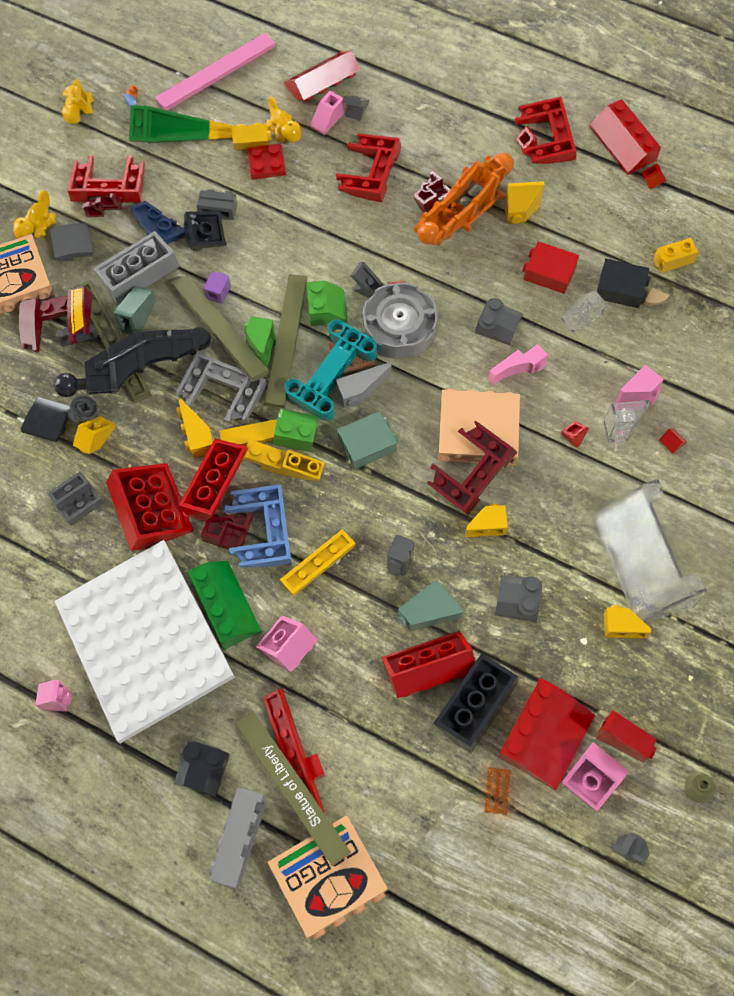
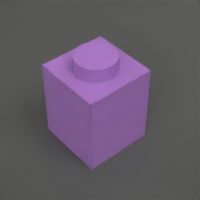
M211 272L203 288L204 295L208 300L223 304L231 288L229 276L221 272Z

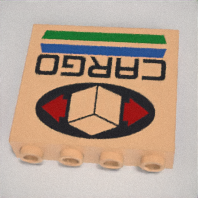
M32 234L0 244V314L19 308L21 301L33 298L40 301L55 295Z
M347 815L332 825L351 853L334 866H331L312 836L268 861L274 876L308 939L311 937L314 940L326 934L324 929L331 925L334 928L346 922L345 917L352 912L354 916L366 909L365 904L372 900L374 904L386 897L385 892L388 891Z

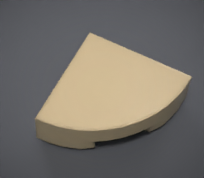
M652 287L644 305L663 304L667 301L669 295Z

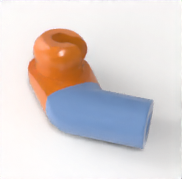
M131 85L124 96L130 108L131 105H138L135 101L138 96V88L135 85Z

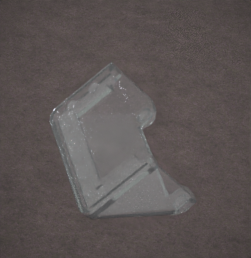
M659 479L643 484L598 511L595 518L596 525L629 607L643 622L694 608L707 593V589L700 577L697 575L683 577L653 508V502L659 500L663 494V488Z

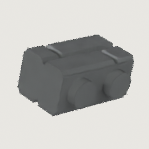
M212 189L200 190L197 211H221V219L234 220L237 209L236 194L230 191L223 193L215 192Z
M395 535L392 546H390L387 553V569L390 574L394 576L406 575L414 557L415 543L413 540L401 535Z

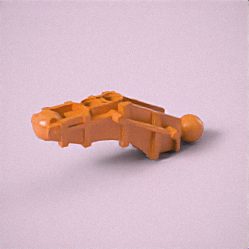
M499 153L494 158L488 155L483 164L477 160L471 168L464 167L462 176L441 202H435L433 208L428 213L424 212L420 221L416 224L414 232L417 233L421 243L440 246L444 240L450 239L453 233L460 228L469 232L472 229L471 224L480 215L486 212L499 199L504 200L506 194L499 190V187L505 175L513 170L514 161L510 154ZM476 183L483 187L482 191L465 208L459 201Z

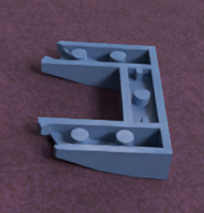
M281 484L231 491V496L235 498L231 506H225V513L264 511L268 543L229 548L231 555L236 554L240 559V568L292 564Z

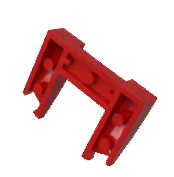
M562 96L519 106V111L522 114L521 117H515V124L549 122L554 138L553 142L522 149L524 155L528 154L532 158L533 164H551L576 160V148Z
M358 133L357 137L360 140L356 144L349 142L347 149L375 157L369 177L336 173V179L341 181L342 184L338 186V189L355 197L383 202L387 191L386 183L402 148L400 138Z
M93 155L88 156L89 161L85 164L79 165L77 160L74 161L67 190L70 201L87 202L89 196L103 197L111 193H117L119 197H122L123 202L141 203L145 170L143 160L139 166L133 163L134 159L132 156H128L123 179H92Z

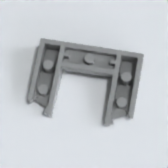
M196 353L176 394L178 396L182 394L187 400L185 403L191 408L209 379L236 389L238 393L224 421L229 423L231 419H242L244 422L260 400L267 387V383L264 378L252 382L243 370Z

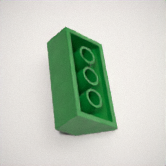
M228 561L206 562L188 571L224 650L262 632Z

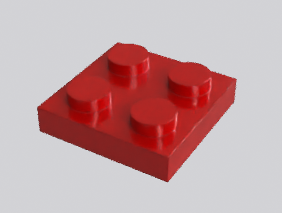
M281 143L247 148L251 180L286 176Z

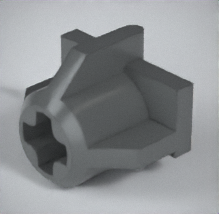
M635 833L620 836L616 843L611 845L613 852L643 867L650 855L645 839Z

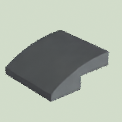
M87 223L67 224L49 229L54 260L73 261L74 256L92 257L93 249Z
M81 471L47 493L71 526L104 503Z

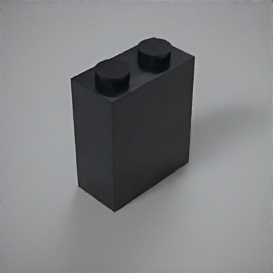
M605 258L595 299L639 309L641 302H645L648 292L644 290L645 287L649 286L651 276H648L649 268Z

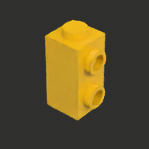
M238 124L232 127L235 150H246L248 147L269 145V141H272L271 130H267V124Z
M688 238L657 248L653 261L655 266L663 273L694 263L699 252L692 239Z

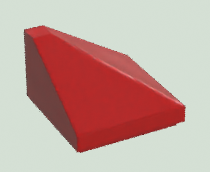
M573 421L561 431V434L574 447L578 448L589 429Z

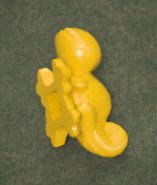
M79 79L73 81L74 85L68 86L63 92L66 100L65 106L62 109V116L71 125L80 122L81 110L85 114H93L91 109V103L94 101L92 93H87L83 89Z
M270 96L268 98L271 120H267V130H271L274 133V141H280L281 143H284L285 139L291 143L299 141L301 137L299 123L292 121L291 114L289 115L278 108L274 97Z
M42 190L39 193L38 203L31 206L25 218L20 217L14 221L13 230L17 238L33 234V232L37 239L46 237L47 227L56 223V215L48 213L50 197L46 190Z

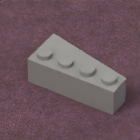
M240 787L237 788L229 817L224 825L223 837L217 845L216 852L218 854L216 861L212 862L208 875L211 876L210 880L212 882L236 890L239 889L267 805V800L263 794Z

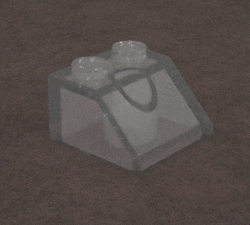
M650 400L610 404L604 420L608 443L620 444L631 437L643 421L650 406Z

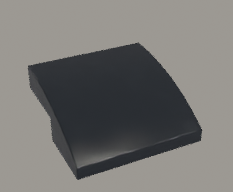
M38 397L25 417L21 432L57 442L66 431L65 424L69 420L68 411L70 406Z

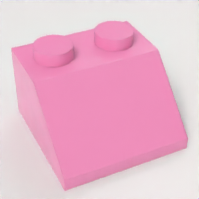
M644 365L620 390L613 408L615 410H644L648 405L652 406L658 399L657 395L662 390L661 384L664 379Z
M281 616L256 648L278 666L292 672L299 666L303 657L312 650L318 639L302 623Z
M593 742L562 783L598 811L619 786L629 770Z

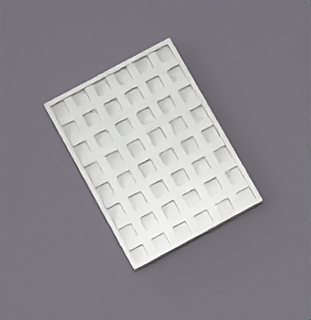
M164 540L55 600L117 742L120 744L235 678Z

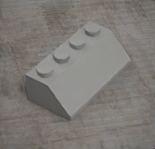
M154 231L93 268L108 294L119 305L135 286L146 288L178 268L179 265L174 251Z

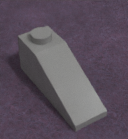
M389 362L337 379L336 388L344 408L357 406L391 375V363Z

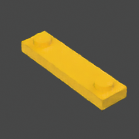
M343 529L340 530L282 577L280 582L294 597L352 550L356 543Z

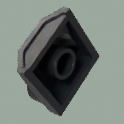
M221 211L185 212L184 229L187 245L191 250L200 251L203 248L227 245L221 220Z
M188 741V744L183 749V758L174 784L216 797L230 754L208 745Z

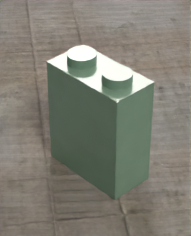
M380 411L337 429L338 439L354 470L397 452L398 438L394 432L391 433L389 421L386 417L382 416Z

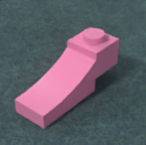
M538 344L524 355L517 350L489 371L488 381L494 385L498 381L514 374L523 372L533 374L537 370L541 371L547 364L548 354Z

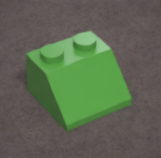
M327 281L307 282L311 326L327 325L337 319L348 323L344 289Z
M251 316L249 323H246L244 327V334L247 335L246 344L249 345L250 349L268 368L276 342L274 323L271 319Z
M280 408L273 444L311 452L318 416Z

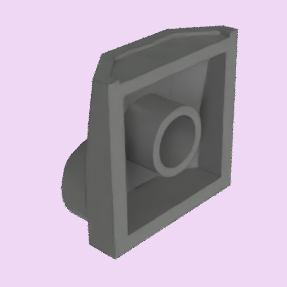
M491 298L484 306L475 333L510 345L523 314L505 306L500 299Z
M501 575L495 615L536 622L540 606L542 581L533 576L521 578Z

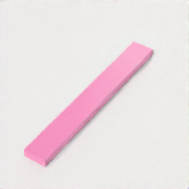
M266 33L260 35L156 96V102L163 110H170L275 48V42Z

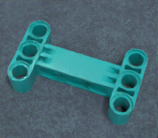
M338 319L331 321L328 325L330 339L336 344L309 382L304 384L297 379H290L285 384V391L290 401L324 421L332 420L335 416L333 401L327 396L336 385V380L342 377L356 356L365 361H373L378 355L377 343L373 338ZM335 330H341L339 333H334ZM351 339H357L355 342H349ZM366 348L373 349L371 351H365ZM294 388L298 389L295 393L290 392ZM308 398H314L312 402H306ZM325 407L330 408V410L327 412L322 411V409Z

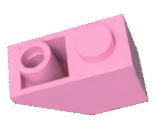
M329 91L319 102L310 127L325 135L344 114V98Z
M60 680L41 683L38 687L36 706L40 710L67 711V705L71 703V692Z

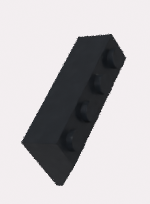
M481 653L435 720L434 725L452 742L467 752L472 753L517 686L518 675Z

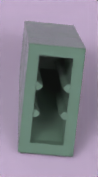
M135 286L115 309L114 315L121 333L132 335V332L142 331L156 302L150 289Z
M435 580L398 609L399 617L397 619L404 628L408 627L410 631L458 620L463 616L464 610L440 582Z

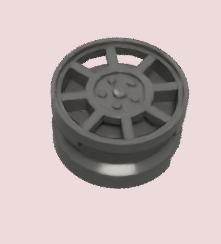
M78 396L71 402L68 417L73 424L78 426L82 424L80 422H87L96 418L98 405L88 396Z

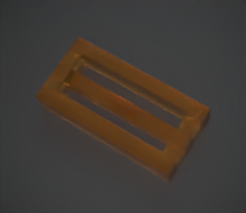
M488 768L484 813L507 815L511 770ZM493 773H497L494 808H490ZM501 774H505L503 808L498 809Z

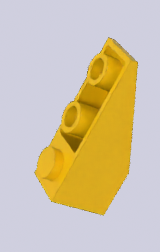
M178 399L180 407H176L179 419L183 418L184 422L180 424L182 433L187 435L188 438L187 441H184L186 450L191 452L193 458L205 456L213 443L210 428L182 399Z

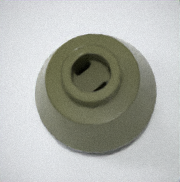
M695 772L687 777L685 791L693 801L705 803L713 798L715 784L707 774Z

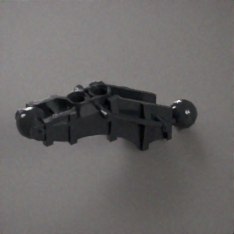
M202 327L185 330L132 332V335L84 362L86 378H76L71 373H62L55 378L53 386L57 394L62 397H71L78 390H87V395L117 394L118 390L130 376L137 371L138 373H144L146 366L166 360L177 362V359L190 353L191 355H196L197 351L207 349L211 344V335L208 330Z

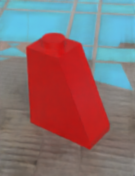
M614 710L604 719L596 736V739L643 763L648 758L652 759L657 750V747L654 746L657 739Z

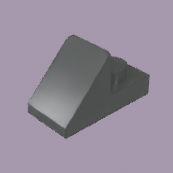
M354 95L344 96L343 103L347 104L345 116L361 120L369 104V99Z
M364 261L359 262L350 275L357 283L353 290L368 298L375 294L376 289L384 285Z
M91 324L89 335H86L84 331L76 335V344L99 340L95 326ZM68 327L57 330V337L62 347L72 345L69 343Z

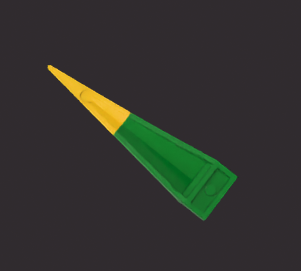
M131 105L129 141L149 144L233 138L232 127L235 125L188 116L151 106Z

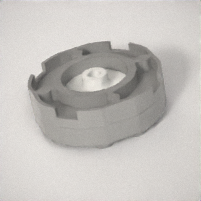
M404 282L383 285L375 290V294L369 300L365 301L363 306L364 333L376 341L378 353L394 359L414 357L424 352L432 344L436 336L438 317L435 301L429 293L425 294L414 284Z

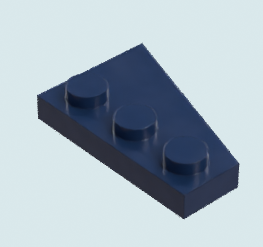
M147 201L130 207V213L148 235L155 231L166 244L186 236L184 227L179 226L174 219L164 216L162 211Z

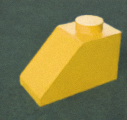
M102 416L79 424L73 446L87 454L99 450L115 429L116 424Z
M490 504L485 506L467 525L466 537L506 535L508 525L505 505Z
M612 605L604 612L605 638L647 639L651 634V628L629 608Z

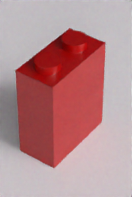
M538 241L535 248L532 247L530 250L529 262L525 261L522 272L525 273L523 280L565 294L580 255Z

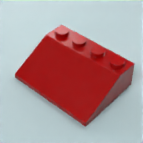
M168 463L114 469L111 471L106 484L131 551L150 548L163 540L167 542L193 531L188 515L179 507L182 499Z
M540 678L502 747L498 758L556 791L595 714L561 688Z

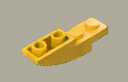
M249 439L247 444L249 449L243 458L249 462L261 465V469L288 477L319 481L325 464L323 461L289 449L285 452Z

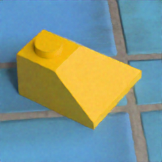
M544 181L508 183L504 205L507 224L525 223L540 208L545 185Z

